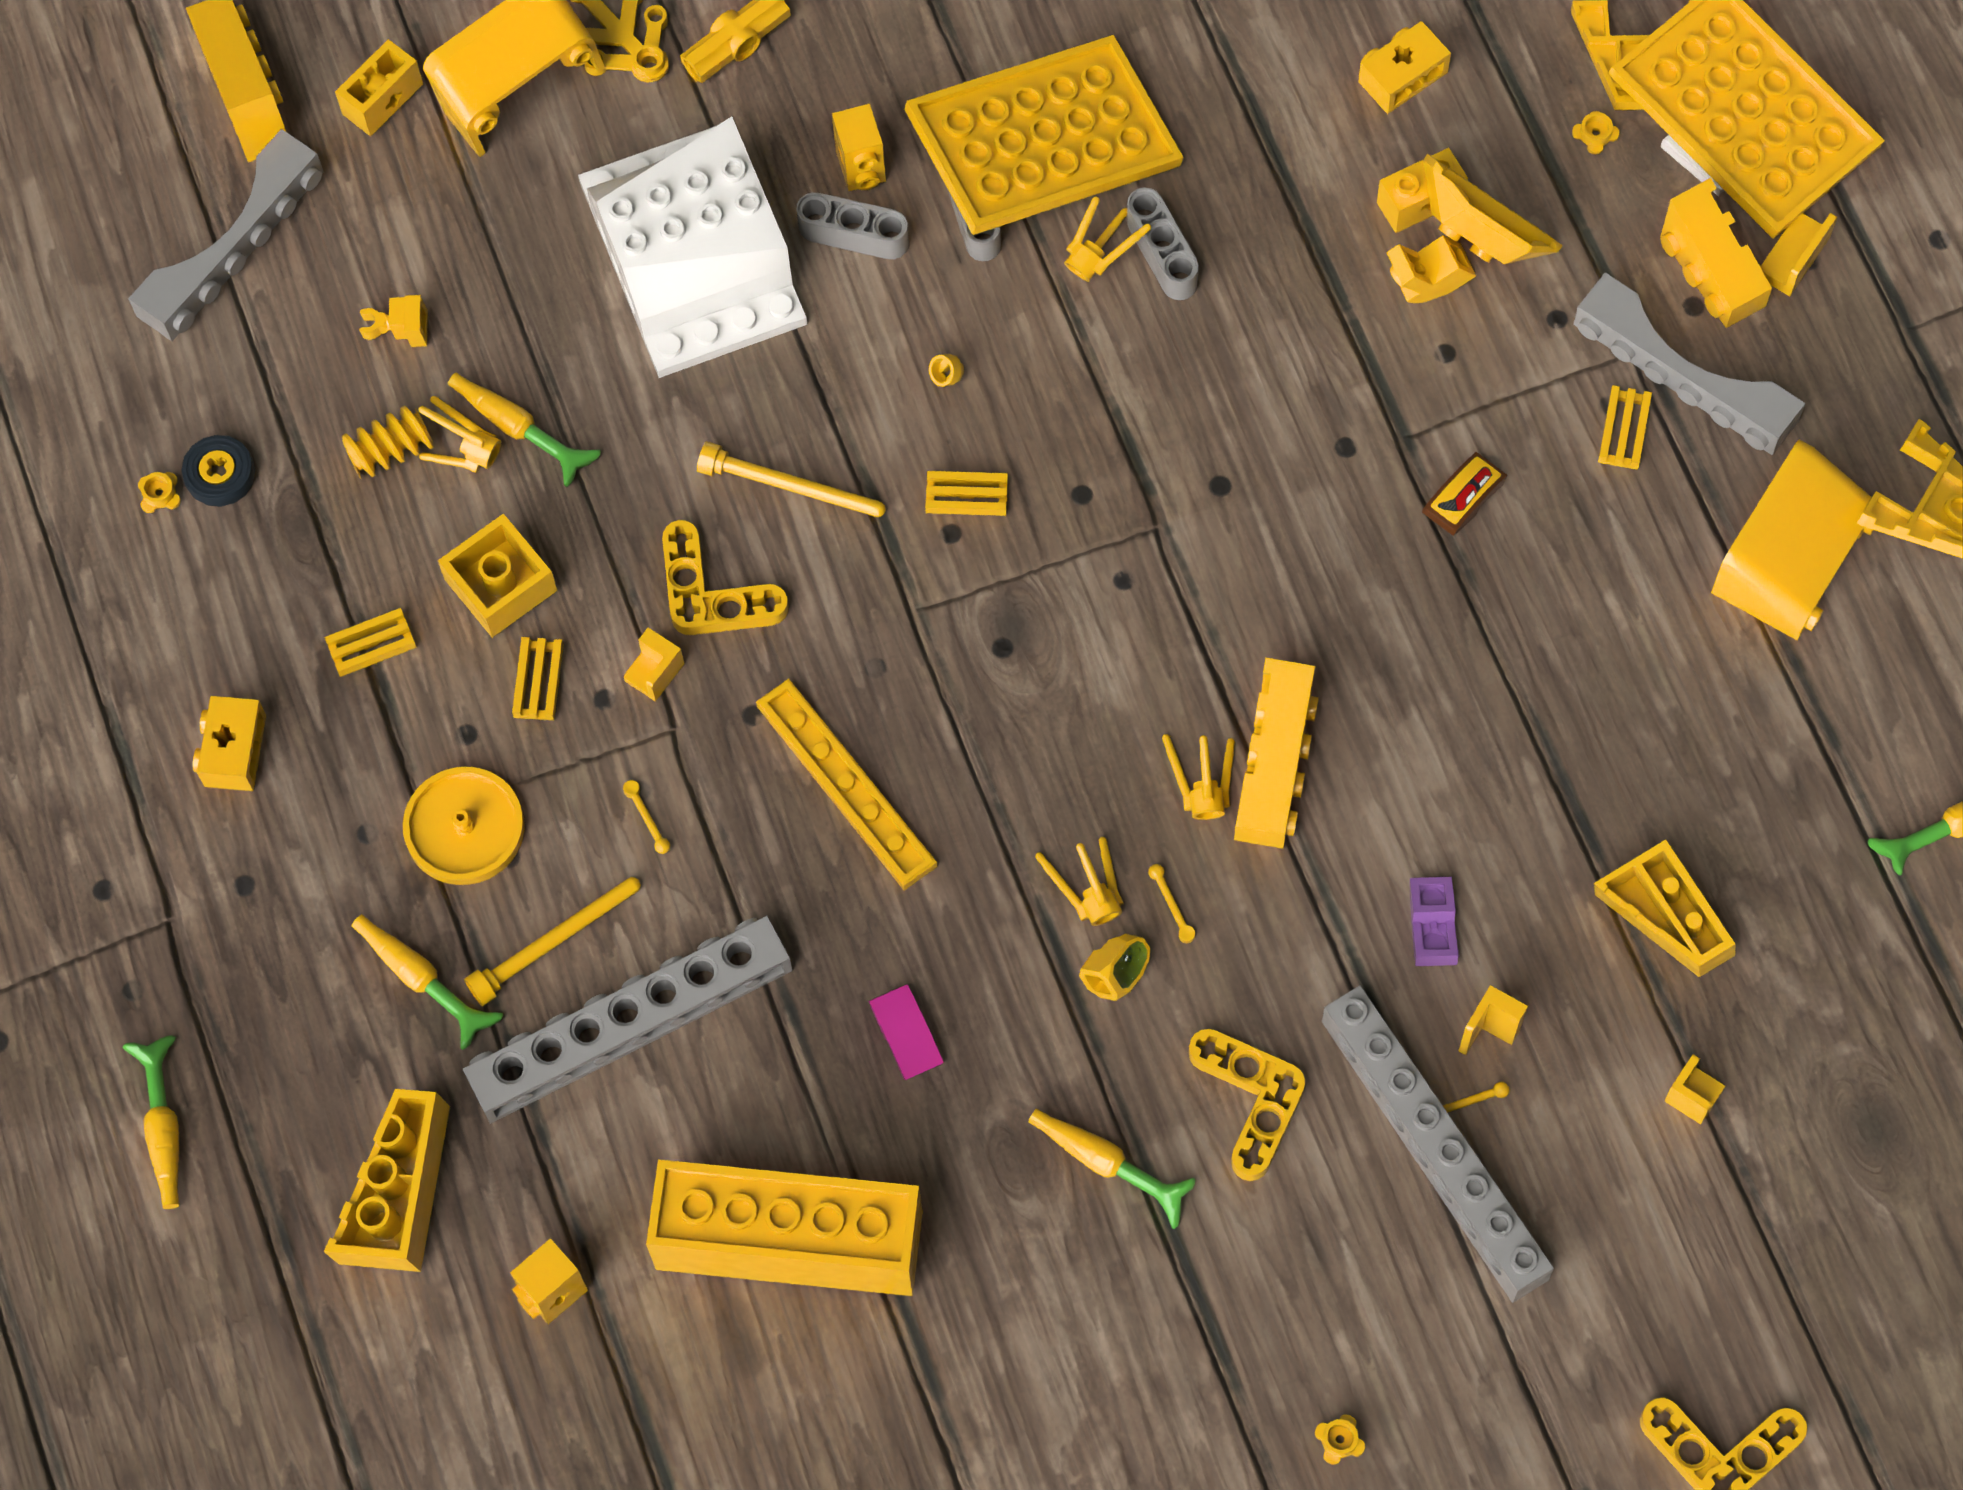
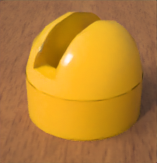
M936 355L930 361L929 375L937 386L954 385L961 380L964 374V365L956 355ZM951 371L950 374L946 377L945 373Z

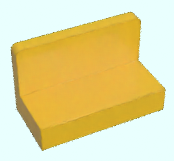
M1830 213L1824 223L1821 224L1807 215L1801 214L1786 228L1760 266L1772 287L1791 296L1830 239L1837 220L1836 215Z
M1490 985L1465 1027L1458 1051L1467 1055L1481 1029L1512 1045L1520 1032L1528 1006Z

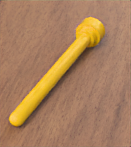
M708 441L704 443L699 455L697 472L712 477L715 473L722 475L723 472H727L874 517H881L886 511L885 505L880 501L730 457L729 452L722 450L721 445Z
M636 877L627 878L491 971L488 968L482 972L477 969L465 977L464 982L471 994L482 1007L497 997L495 993L501 989L500 984L638 892L641 887L639 879Z

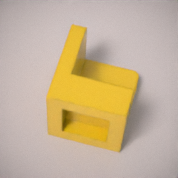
M648 627L638 639L641 653L624 674V680L656 702L683 667L684 659L681 648Z
M1692 1054L1671 1086L1665 1102L1697 1123L1702 1124L1723 1092L1725 1085L1698 1069L1697 1065L1700 1058Z

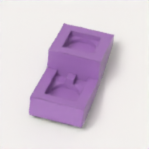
M1452 877L1410 878V908L1415 966L1457 965L1459 955L1455 929L1456 909Z

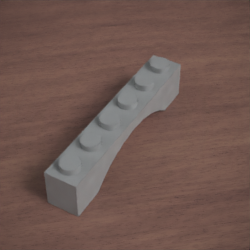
M281 129L256 156V175L251 195L243 212L232 227L212 246L198 255L173 266L153 270L128 298L136 317L170 341H173L179 333L187 331L194 322L195 315L205 304H210L216 299L221 286L230 276H234L242 270L247 257L256 247H261L267 242L273 228L282 219L288 218L293 213L299 199L307 191L313 190L318 185L324 173L318 154Z
M1606 272L1577 307L1573 325L1578 327L1583 336L1590 340L1601 342L1610 348L1611 352L1619 360L1631 362L1642 369L1651 381L1666 385L1675 391L1678 397L1686 404L1698 406L1710 414L1713 421L1721 427H1730L1742 435L1751 447L1757 450H1765L1773 455L1799 422L1806 403L1774 382H1750L1729 379L1707 372L1685 360L1671 349L1654 330L1643 310L1638 293Z

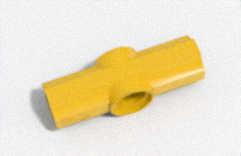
M752 0L737 12L731 9L722 13L712 24L710 33L680 55L681 63L696 82H705L735 59L740 62L750 57L759 47L761 38L791 16L790 8L784 0Z

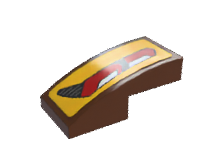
M1475 452L1435 493L1423 508L1422 513L1454 536L1476 516L1480 506L1503 486L1508 475Z

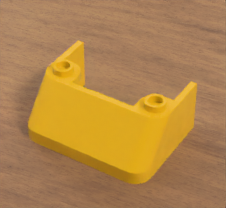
M505 0L434 50L426 58L423 70L445 115L476 154L481 157L486 152L478 136L490 132L497 125V119L500 114L497 103L558 60L566 67H578L590 61L598 72L602 71L605 67L595 41L567 0Z

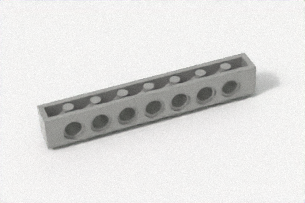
M765 916L759 920L757 918L745 920L735 928V932L721 939L713 937L704 941L697 947L698 951L684 958L682 956L672 957L660 965V970L646 977L644 975L634 976L623 983L622 989L608 996L606 994H599L592 997L584 1004V1008L570 1015L562 1013L551 1018L546 1023L545 1028L533 1034L524 1032L513 1037L508 1042L507 1047L495 1053L487 1051L475 1056L469 1062L470 1065L463 1068V1071L489 1123L491 1124L792 972L790 958L768 917ZM739 952L751 955L750 960L741 966L733 965L729 962L731 957ZM708 971L713 974L711 981L706 984L698 985L692 982L694 975L698 972ZM663 990H671L676 993L674 999L666 1004L657 1003L654 1001V998ZM625 1009H633L638 1012L636 1018L629 1023H621L616 1020L618 1014ZM595 1028L600 1031L598 1037L591 1042H582L578 1039L581 1032L585 1029ZM557 1047L562 1050L560 1056L554 1061L546 1062L540 1059L541 1054L547 1048ZM513 1066L523 1068V1073L518 1079L514 1081L502 1079L504 1072L508 1068Z
M1356 987L1325 1006L1322 1017L1323 1025L1511 1302H1516L1549 1281L1554 1269L1362 987Z

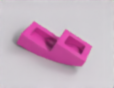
M908 984L868 1001L904 1080L944 1063Z

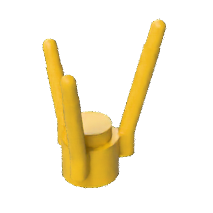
M1097 196L1092 198L1074 239L1066 248L1070 255L1064 262L1070 271L1087 282L1091 280L1095 273L1101 276L1113 261L1151 230V225L1145 224L1103 258L1105 253L1102 247L1127 216V208H1123L1095 243L1086 240L1082 244L1100 202Z
M431 396V403L462 426L425 406L419 407L421 414L464 438L460 446V452L465 454L466 458L421 452L419 455L421 460L463 467L475 473L478 472L480 466L489 469L493 465L502 443L500 439L496 438V435L485 431L437 396Z
M1164 734L1162 740L1183 796L1184 811H1191L1192 818L1197 820H1210L1224 816L1225 808L1230 807L1229 787L1235 740L1233 738L1227 740L1219 788L1218 782L1211 780L1208 738L1205 735L1200 736L1202 780L1193 783V790L1190 791L1171 738L1168 734Z
M1105 837L1099 838V846L1108 889L1105 883L1099 882L1084 844L1078 843L1076 845L1091 885L1090 888L1083 891V901L1079 899L1041 852L1036 853L1035 858L1075 907L1081 921L1089 919L1092 926H1098L1122 914L1120 906L1123 904V901L1117 889L1110 851Z

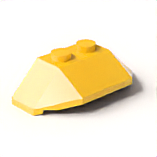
M1427 154L1423 159L1431 213L1441 222L1438 229L1456 242L1462 236L1473 243L1469 250L1489 263L1494 257L1501 263L1508 264L1557 253L1563 245L1552 236L1431 155Z

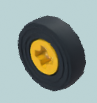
M222 435L206 437L192 445L184 456L181 469L184 484L191 495L205 505L217 507L234 504L243 498L252 487L255 476L253 458L243 443L230 436ZM224 464L226 473L223 476L218 473L212 476L211 466L216 465L220 467Z

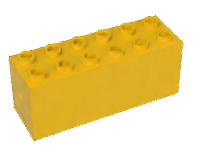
M658 1159L646 1246L656 1270L913 1296L923 1214L920 1190L917 1185Z

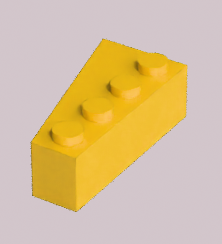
M205 0L186 7L194 32L248 163L254 161L256 156L281 129L286 132L277 107V104L283 103L282 96L276 81L267 82L266 80L273 76L264 54L258 57L255 54L262 50L254 30H245L251 24L243 4L235 6L233 0Z
M1265 658L1261 693L1259 692L1254 722L1255 729L1251 736L1247 771H1245L1235 826L1234 840L1283 849L1285 836H1294L1298 812L1290 810L1293 797L1301 798L1305 773L1297 772L1299 759L1308 760L1312 735L1304 734L1307 720L1315 722L1319 697L1311 696L1315 666Z
M406 1089L394 1090L373 1138L375 1144L367 1162L363 1161L357 1174L359 1180L350 1201L345 1202L339 1215L341 1219L334 1237L329 1238L324 1252L339 1265L421 1272L450 1106L437 1092Z

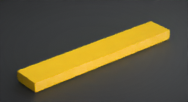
M787 679L756 701L757 708L904 891L937 868V861L790 679Z

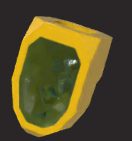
M1126 933L1109 939L1101 949L1093 950L1082 966L1079 977L1086 988L1098 997L1117 1001L1129 993L1143 976L1149 962L1150 947L1144 937Z

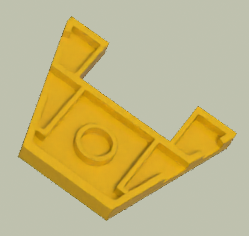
M1573 0L1571 14L1614 110H1644L1608 73L1615 63L1649 35L1611 36L1608 0Z
M1918 419L1900 451L1931 468L1936 474L1914 512L1909 511L1876 491L1858 519L1857 524L1963 559V466L1953 458L1956 451L1946 442L1940 445L1928 434L1931 428L1924 421Z

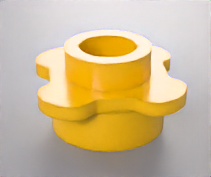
M1593 111L1586 115L1582 124H1576L1572 129L1573 137L1585 143L1588 152L1591 154H1600L1607 143L1610 141L1614 142L1619 138L1620 133L1619 129L1613 126L1611 119L1599 111ZM1592 131H1598L1599 134L1594 135Z
M154 472L139 480L138 488L143 496L140 506L144 512L153 513L159 508L175 509L179 506L181 499L176 494L175 489L178 479L174 473ZM156 491H163L161 495H156Z
M1342 1415L1340 1419L1333 1420L1329 1424L1320 1423L1315 1429V1437L1322 1442L1325 1450L1323 1458L1328 1464L1336 1465L1342 1458L1350 1455L1359 1457L1365 1450L1364 1441L1358 1438L1356 1420L1350 1415ZM1342 1436L1344 1442L1341 1444L1337 1443L1336 1437Z

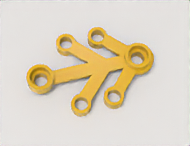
M570 0L575 3H582L605 28H586L596 45L622 46L629 54H605L602 50L598 49L605 68L598 72L588 61L584 64L588 74L599 76L605 73L607 69L632 71L633 75L643 82H655L666 75L669 61L666 53L660 49L661 33L668 25L665 8L660 5H652L645 10L644 20L647 31L644 45H642L634 36L638 5L643 0H622L620 20L601 0ZM655 15H659L662 17V19L657 22H653L650 20V18ZM647 63L656 64L655 66L650 68L644 67V65Z

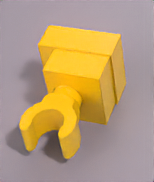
M421 295L389 298V315L378 312L373 308L360 310L364 321H375L372 326L359 329L364 339H376L381 334L391 330L396 340L408 339L411 347L427 346L428 310Z

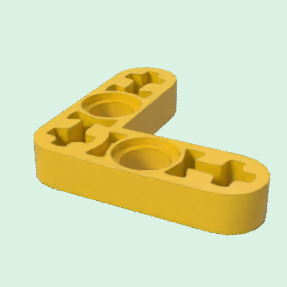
M677 520L666 526L663 531L662 541L669 608L673 626L678 632L684 635H698L779 624L786 618L789 610L786 593L781 587L774 584L705 592L701 545L697 528L686 520ZM678 534H685L687 539L685 542L687 557L679 558L678 546L675 542L677 541ZM682 569H690L697 575L695 581L688 586L676 584L674 576ZM691 597L693 611L696 614L693 616V621L686 622L684 616H682L685 614L683 598ZM767 598H773L776 604L772 612H767L765 606H763ZM748 599L752 600L754 615H748L746 602ZM727 601H734L741 606V611L734 618H724L718 613L720 605Z
M1212 1029L1200 1030L1194 1034L1189 1044V1058L1192 1064L1203 1072L1258 1096L1235 1144L1231 1158L1232 1169L1238 1177L1248 1181L1258 1180L1268 1171L1303 1096L1305 1087L1304 1075L1295 1065ZM1208 1041L1215 1043V1052L1225 1057L1227 1049L1233 1050L1229 1057L1227 1069L1221 1067L1223 1058L1215 1054H1210L1207 1059L1200 1057L1201 1049L1197 1046H1206ZM1244 1057L1252 1058L1257 1062L1259 1071L1253 1077H1241L1237 1074L1234 1067L1237 1060ZM1286 1076H1290L1293 1078L1292 1086L1297 1089H1288L1286 1091L1281 1106L1274 1102L1279 1089V1084L1275 1080L1283 1081ZM1269 1097L1272 1101L1265 1100V1098ZM1283 1106H1289V1109L1286 1110ZM1268 1111L1276 1114L1281 1123L1276 1131L1269 1133L1263 1132L1256 1125V1118L1259 1114ZM1251 1134L1254 1138H1247V1136ZM1257 1139L1262 1142L1257 1159L1262 1164H1253L1250 1169L1243 1166L1244 1159L1240 1155H1249L1254 1141Z
M1656 1398L1648 1402L1640 1416V1426L1644 1434L1695 1490H1712L1715 1485L1712 1478L1715 1476L1721 1481L1734 1468L1738 1474L1749 1481L1745 1484L1741 1476H1739L1732 1482L1728 1490H1750L1801 1444L1807 1433L1806 1421L1799 1412L1790 1408L1779 1409L1723 1456L1677 1404L1669 1399ZM1655 1410L1658 1414L1664 1411L1668 1412L1671 1416L1667 1422L1669 1427L1676 1433L1680 1426H1682L1686 1432L1679 1435L1673 1445L1669 1446L1666 1440L1672 1434L1663 1425L1657 1428L1652 1426L1651 1422L1654 1415L1651 1411ZM1779 1420L1783 1424L1791 1421L1795 1425L1792 1432L1795 1439L1788 1435L1784 1436L1772 1447L1768 1440L1779 1429L1776 1421ZM1764 1433L1766 1440L1759 1435ZM1688 1441L1697 1443L1703 1450V1460L1693 1465L1684 1462L1679 1455V1447L1682 1443ZM1754 1446L1762 1450L1766 1457L1765 1466L1758 1470L1749 1469L1745 1466L1741 1456L1745 1448ZM1773 1448L1780 1451L1781 1453L1779 1455H1776ZM1729 1461H1731L1732 1464H1733V1466H1734V1468H1732L1731 1466L1727 1465V1463H1728Z

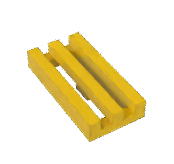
M1612 385L1598 463L1638 470L1652 392L1644 391L1643 394H1638L1636 389L1628 388L1627 391H1622L1620 386ZM1622 401L1625 402L1616 456L1609 455L1608 452L1617 402ZM1633 404H1638L1641 407L1632 458H1625Z
M927 471L925 511L932 514L1006 516L1008 473ZM935 485H952V486H935ZM962 486H984V487H962ZM935 496L959 497L960 499L999 498V502L937 501Z
M401 608L324 637L340 677L417 648ZM403 634L404 638L344 662L342 661V658L363 649L368 650L384 641Z
M521 637L512 708L514 718L555 720L564 646L562 639H554V642H547L546 638H538L537 641H531L530 637ZM531 651H536L529 709H523ZM545 652H552L545 710H538Z

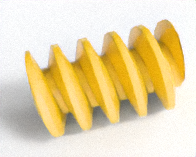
M405 405L400 408V421L392 413L386 414V427L381 425L376 419L371 422L372 434H369L362 427L357 428V441H354L347 433L342 435L343 446L360 479V471L363 469L371 477L376 476L375 463L377 462L386 470L391 469L389 457L392 455L400 463L405 462L404 449L406 448L415 456L420 455L418 443L421 441L429 449L434 448L431 436L416 408L415 413H413Z

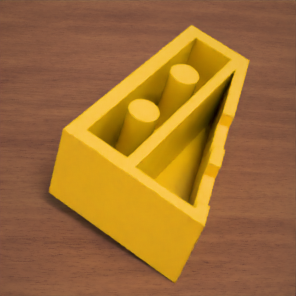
M1709 178L1670 200L1660 240L1665 252L1670 257H1675L1682 266L1683 275L1688 284L1693 288L1697 287L1705 298L1704 302L1708 312L1714 318H1719L1725 328H1728L1766 307L1772 287L1748 244L1741 247L1729 227L1735 220L1730 211L1724 214L1720 211L1711 194L1717 188L1713 180Z
M1667 840L1662 841L1594 883L1596 897L1698 977L1703 976L1735 956V942Z

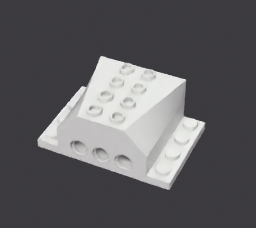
M732 116L715 127L578 175L580 185L659 378L807 325V317L793 287L787 245Z

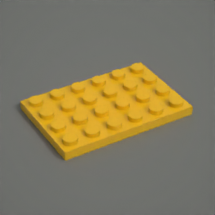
M1691 0L1615 63L1608 73L1772 239L1778 236L1801 214L1806 212L1876 152L1885 141L1743 0Z
M1114 35L907 100L904 109L973 235L1180 167L1184 158Z

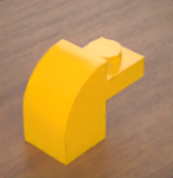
M1444 235L1418 252L1401 244L1386 252L1392 263L1390 273L1409 303H1424L1447 295L1476 277L1461 243Z

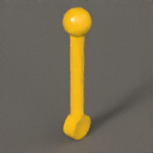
M634 780L625 782L623 785L624 794L626 797L633 799L655 840V850L660 854L667 853L671 848V844L668 839L662 837L639 795V784Z
M1153 864L1148 869V874L1150 878L1156 880L1179 927L1178 937L1180 941L1190 943L1195 938V930L1186 924L1163 877L1165 873L1164 868L1159 864Z
M1498 1082L1492 1089L1442 1106L1448 1113L1495 1096L1505 1098L1508 1096L1510 1088L1507 1083Z

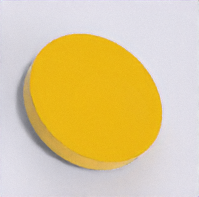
M476 767L446 769L425 780L410 797L403 816L404 840L415 863L432 878L454 885L476 884L499 874L517 855L524 836V815L513 789L496 774Z

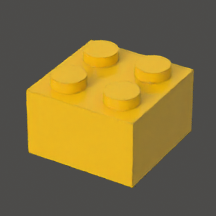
M504 513L438 560L444 580L492 638L557 591L552 571Z

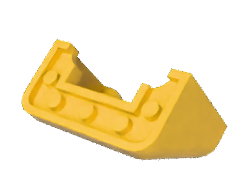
M1799 439L1729 549L1720 566L1711 593L1795 640L1799 639L1805 628L1812 632L1824 611L1817 606L1857 538L1859 539L1863 533L1871 535L1874 531L1857 524L1872 496L1815 447Z

